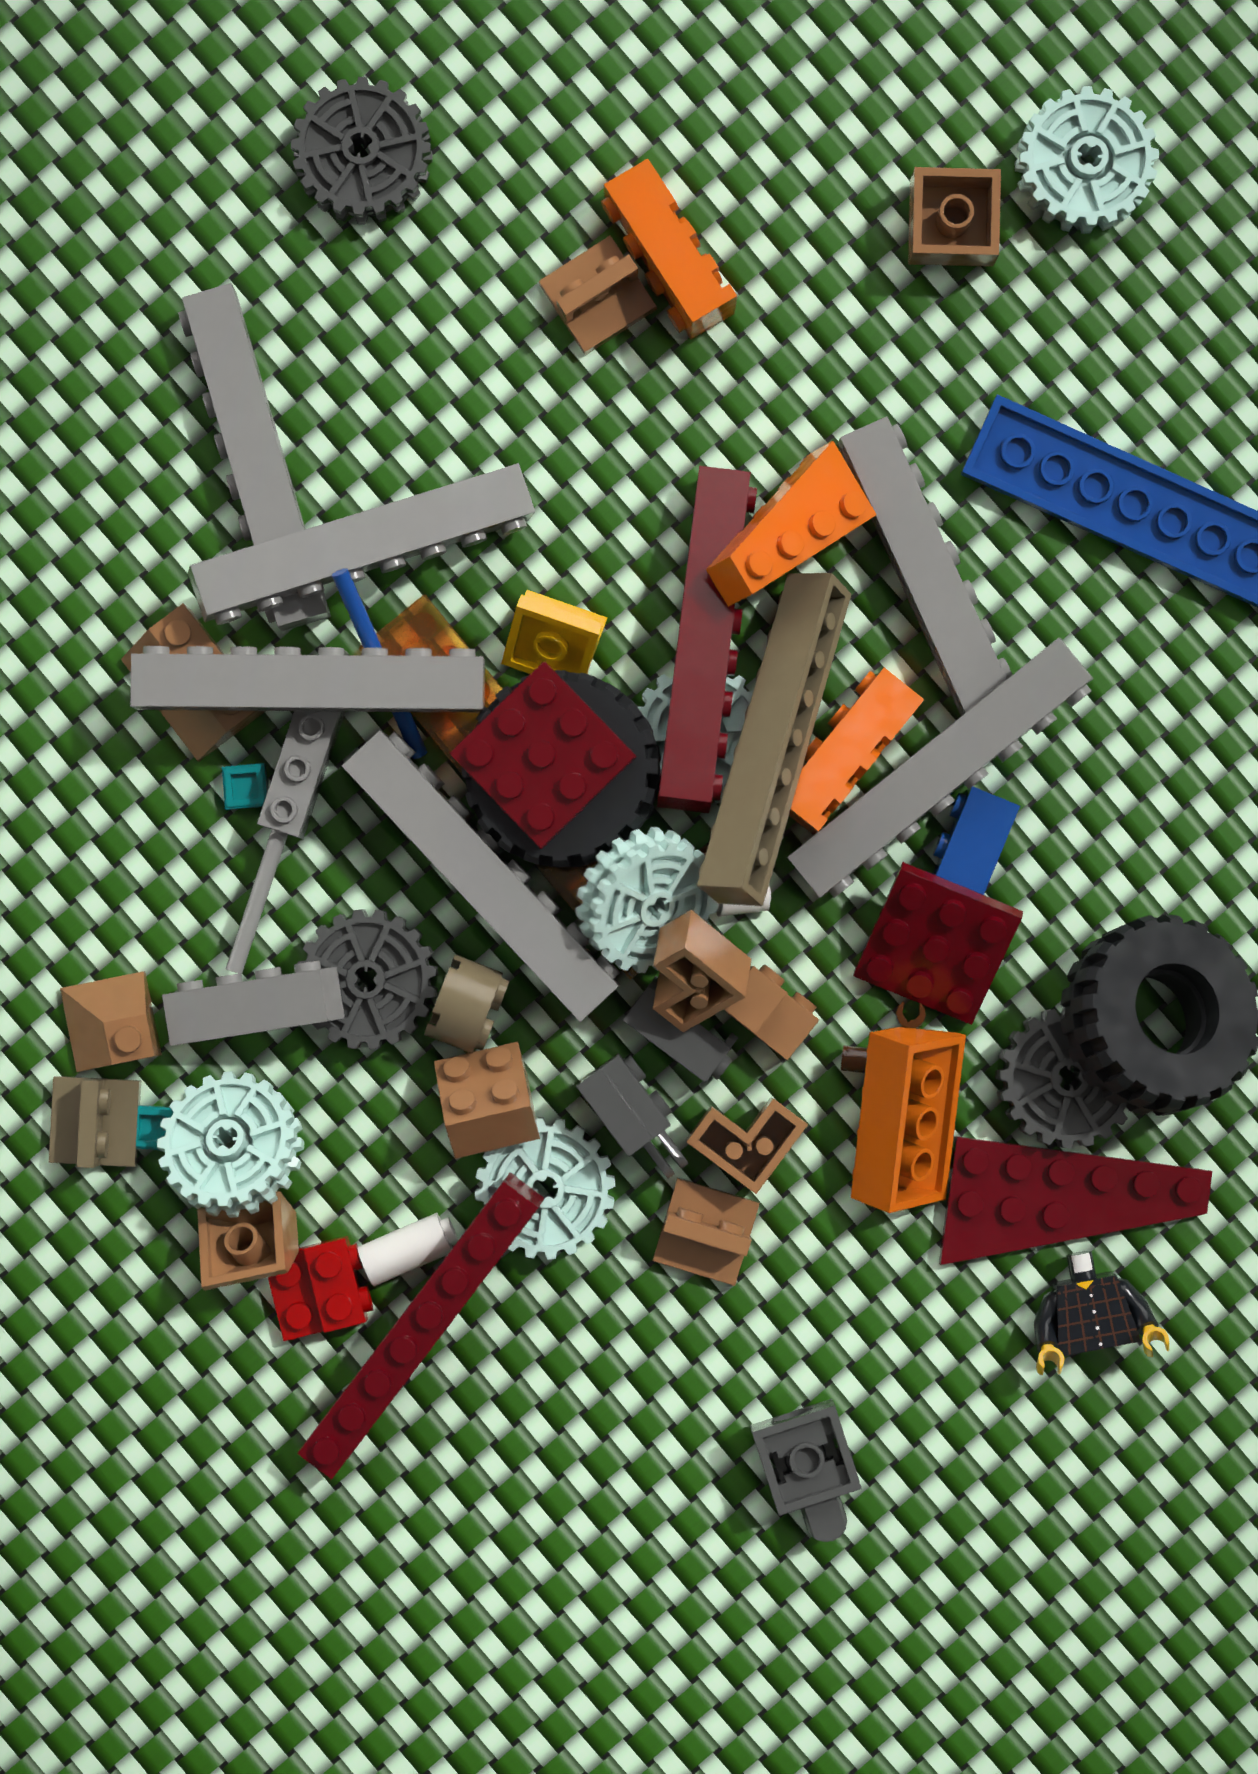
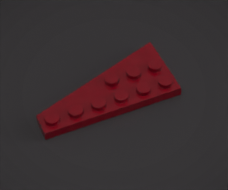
M955 1136L939 1264H949L1207 1214L1213 1171Z

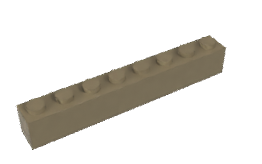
M832 573L788 574L783 591L780 593L778 609L772 629L768 633L767 647L762 664L756 674L755 688L750 705L745 712V722L741 736L734 749V760L727 783L723 787L722 801L716 821L711 828L710 842L704 862L699 869L697 886L718 904L763 906L851 598V593Z

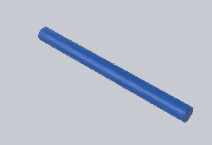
M348 568L334 572L332 574L333 580L363 648H382ZM392 712L404 741L416 752L411 758L417 759L427 753V749L411 712Z

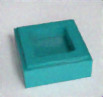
M265 763L222 767L225 810L263 807L268 792Z
M138 1106L136 1149L159 1150L157 1148V1139L164 1137L166 1131L160 1127L162 1119L171 1118L174 1113L170 1107Z

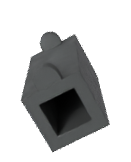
M655 976L623 1018V1021L705 1083L710 1076L718 1080L732 1061L727 1056V1053L738 1037L731 1032L723 1042L700 1024L685 1032L680 1031L653 1009L658 976Z

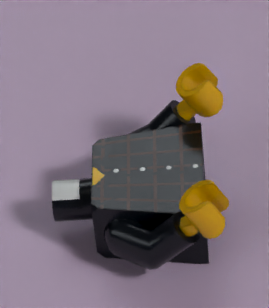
M1082 1251L1066 1255L1071 1279L1052 1283V1291L1043 1296L1033 1322L1036 1346L1039 1352L1036 1364L1038 1374L1043 1375L1044 1361L1054 1362L1058 1368L1057 1374L1060 1375L1064 1365V1356L1141 1342L1140 1335L1143 1336V1348L1147 1356L1153 1357V1351L1149 1345L1153 1340L1162 1341L1166 1351H1169L1170 1344L1167 1332L1158 1327L1159 1324L1147 1300L1128 1280L1117 1278V1275L1112 1272L1096 1274L1092 1251Z

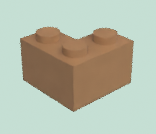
M694 911L686 912L660 928L653 967L659 971L653 1009L680 1031H687L746 997L752 959Z
M762 965L759 970L755 966H750L746 997L725 1008L724 1011L781 1057L788 1060L818 1023L819 1019L812 1014L817 1007L798 992L793 997H790L781 988L785 980L767 965Z
M770 1097L746 1131L711 1105L685 1140L757 1194L808 1124L774 1098Z

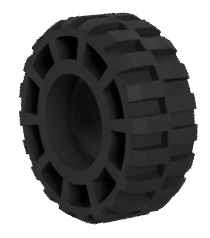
M554 670L634 752L637 758L543 849L521 829L463 767L462 778L466 779L468 791L465 793L469 807L474 809L479 819L477 821L486 834H490L498 842L497 845L525 861L538 865L580 867L597 861L596 856L601 850L608 853L612 849L613 840L619 837L623 841L628 840L631 831L640 829L645 820L650 818L655 807L653 804L656 794L660 788L659 762L661 761L659 746L656 744L652 727L647 718L644 717L637 705L625 694L595 676L585 673L567 672L566 670ZM528 676L521 678V682L514 686H506L495 695L496 699L489 707H483V710L479 712L476 717L478 723L475 728Z
M1168 914L1158 918L1151 915L1138 918L1103 934L1102 938L1091 942L1081 952L1082 959L1074 962L1068 972L1067 979L1071 984L1062 991L1061 1007L1065 1008V1018L1061 1019L1063 1035L1068 1036L1071 1048L1067 1049L1073 1063H1079L1084 1071L1082 1077L1091 1087L1098 1086L1102 1089L1103 1098L1114 1105L1127 1103L1126 1108L1130 1112L1142 1115L1153 1112L1157 1116H1163L1207 1104L1210 1100L1225 1095L1232 1089L1233 1082L1243 1078L1249 1069L1250 1062L1247 1061V1058L1256 1054L1258 1048V1037L1256 1036L1258 1009L1255 997L1258 996L1255 982H1250L1245 971L1248 967L1240 955L1235 956L1229 949L1230 943L1219 934L1212 935L1208 933L1209 928L1192 919L1183 923V919L1180 916ZM1144 977L1154 979L1167 986L1175 994L1182 1006L1186 1028L1182 1045L1176 1054L1164 1051L1153 1044L1145 1035L1138 1022L1135 1007L1136 994Z

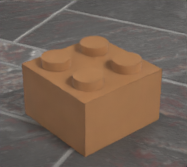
M914 168L910 179L908 264L994 266L999 256L1001 169Z
M518 1042L475 1051L473 1054L467 1053L434 1061L444 1123L455 1159L540 1139L528 1076Z

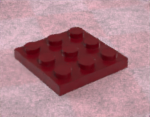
M545 661L449 753L541 849L554 839L637 758L634 752Z
M902 862L857 962L853 976L972 1025L1019 927L1023 911Z

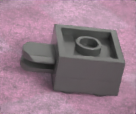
M618 1053L577 1083L576 1087L628 1157L644 1146L664 1175L669 1179L675 1173L651 1140L658 1136L681 1168L689 1164L665 1131V1129L671 1126L666 1117L672 1111L657 1090L649 1095L640 1081L646 1078V1075L630 1055L623 1060Z
M825 1400L750 1425L778 1515L801 1509L806 1528L813 1538L822 1542L834 1541L845 1532L847 1526V1516L840 1496L860 1490L862 1487L833 1400ZM834 1438H836V1440H837L838 1448H835V1445H834V1442H833V1439H834ZM773 1458L776 1468L772 1467L770 1459Z

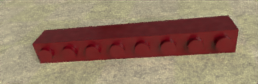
M699 466L657 807L709 813L712 800L720 801L723 775L715 774L717 758L725 759L728 733L720 732L721 718H730L733 692L725 691L726 676H735L738 650L730 649L731 634L740 635L743 609H736L735 604L727 606L706 568L731 540L745 528L746 512L754 513L757 488L749 487L751 472Z
M511 1172L507 1175L297 1453L331 1480L334 1478L538 1210L544 1200L543 1196Z

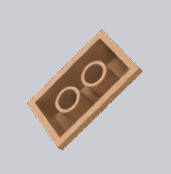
M182 603L149 628L121 660L131 672V654H143L144 646L170 647V654H187V647L190 646L213 647V654L224 653L191 609ZM159 710L198 762L266 712Z

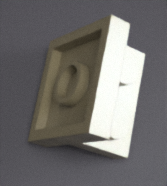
M54 1076L49 1163L77 1164L76 1167L95 1168L100 1165L136 1167L138 1149H136L137 1117L141 1099L142 1080Z

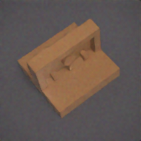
M611 235L539 281L540 287L584 355L592 352L657 309V306L638 278V267L629 254L624 257Z
M677 1177L652 1260L735 1286L744 1256L747 1257L751 1244L750 1234L760 1203Z

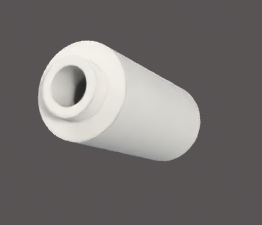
M434 1213L357 1247L370 1282L373 1286H377L446 1256L453 1248L452 1243L457 1242L458 1238L450 1219L447 1217L441 1220L438 1213Z

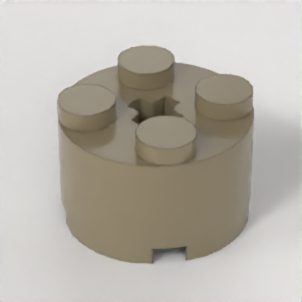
M455 954L432 1011L430 1023L436 1026L428 1023L424 1035L472 1054L475 1048L483 1050L494 1023L493 1020L486 1018L489 1009L499 1010L509 984L508 980L502 978L503 972Z

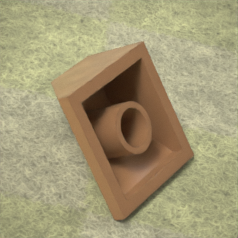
M145 971L60 988L76 1072L162 1055Z
M280 1191L276 1192L278 1200L273 1204L267 1201L259 1203V1212L250 1214L247 1209H241L238 1217L229 1218L226 1211L221 1210L216 1217L209 1215L205 1207L197 1209L201 1287L204 1291L289 1272L299 1252L296 1211Z

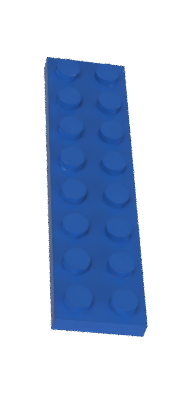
M998 394L995 396L960 475L1258 608L1257 510Z

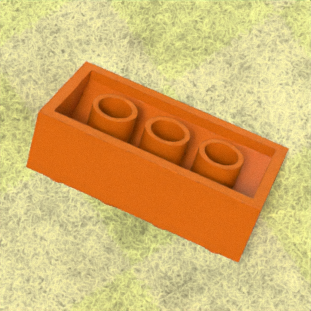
M904 1027L870 1032L864 1085L862 1088L860 1120L857 1130L855 1164L852 1173V1199L887 1213L946 1200L966 1035L956 1032Z

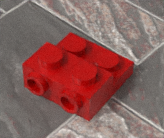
M348 1236L300 1247L288 1273L268 1277L283 1341L320 1332L326 1333L367 1322V1312L373 1311V1303L368 1286H360L357 1270L363 1269V1265L357 1250V1243L350 1245Z

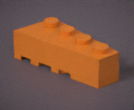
M647 158L605 183V199L601 201V204L612 223L620 221L628 234L623 237V241L635 260L641 257L649 269V272L645 273V278L655 295L659 296L663 293L671 308L666 310L675 329L679 333L685 330L691 340L734 315L737 294L730 284L723 288L720 286L723 281L718 272V265L710 253L700 255L697 248L701 247L696 231L684 216L680 219L677 217L675 212L679 210L678 205L649 159Z
M834 441L808 454L799 464V468L780 485L774 496L754 514L749 524L731 540L706 568L728 607L759 591L877 515Z
M885 667L878 675L874 674L871 670L854 690L860 695L858 700L851 708L843 704L827 723L833 728V731L824 742L816 737L807 749L805 756L807 763L801 770L789 816L812 835L819 832L827 822L830 814L848 796L856 782L868 771L882 750L892 741L924 701L921 696Z

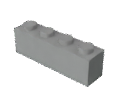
M320 961L294 964L295 973L286 975L281 974V967L255 971L256 979L242 981L240 973L215 977L217 986L206 988L203 987V980L178 983V992L162 995L170 1046L344 1019L337 967L321 969Z

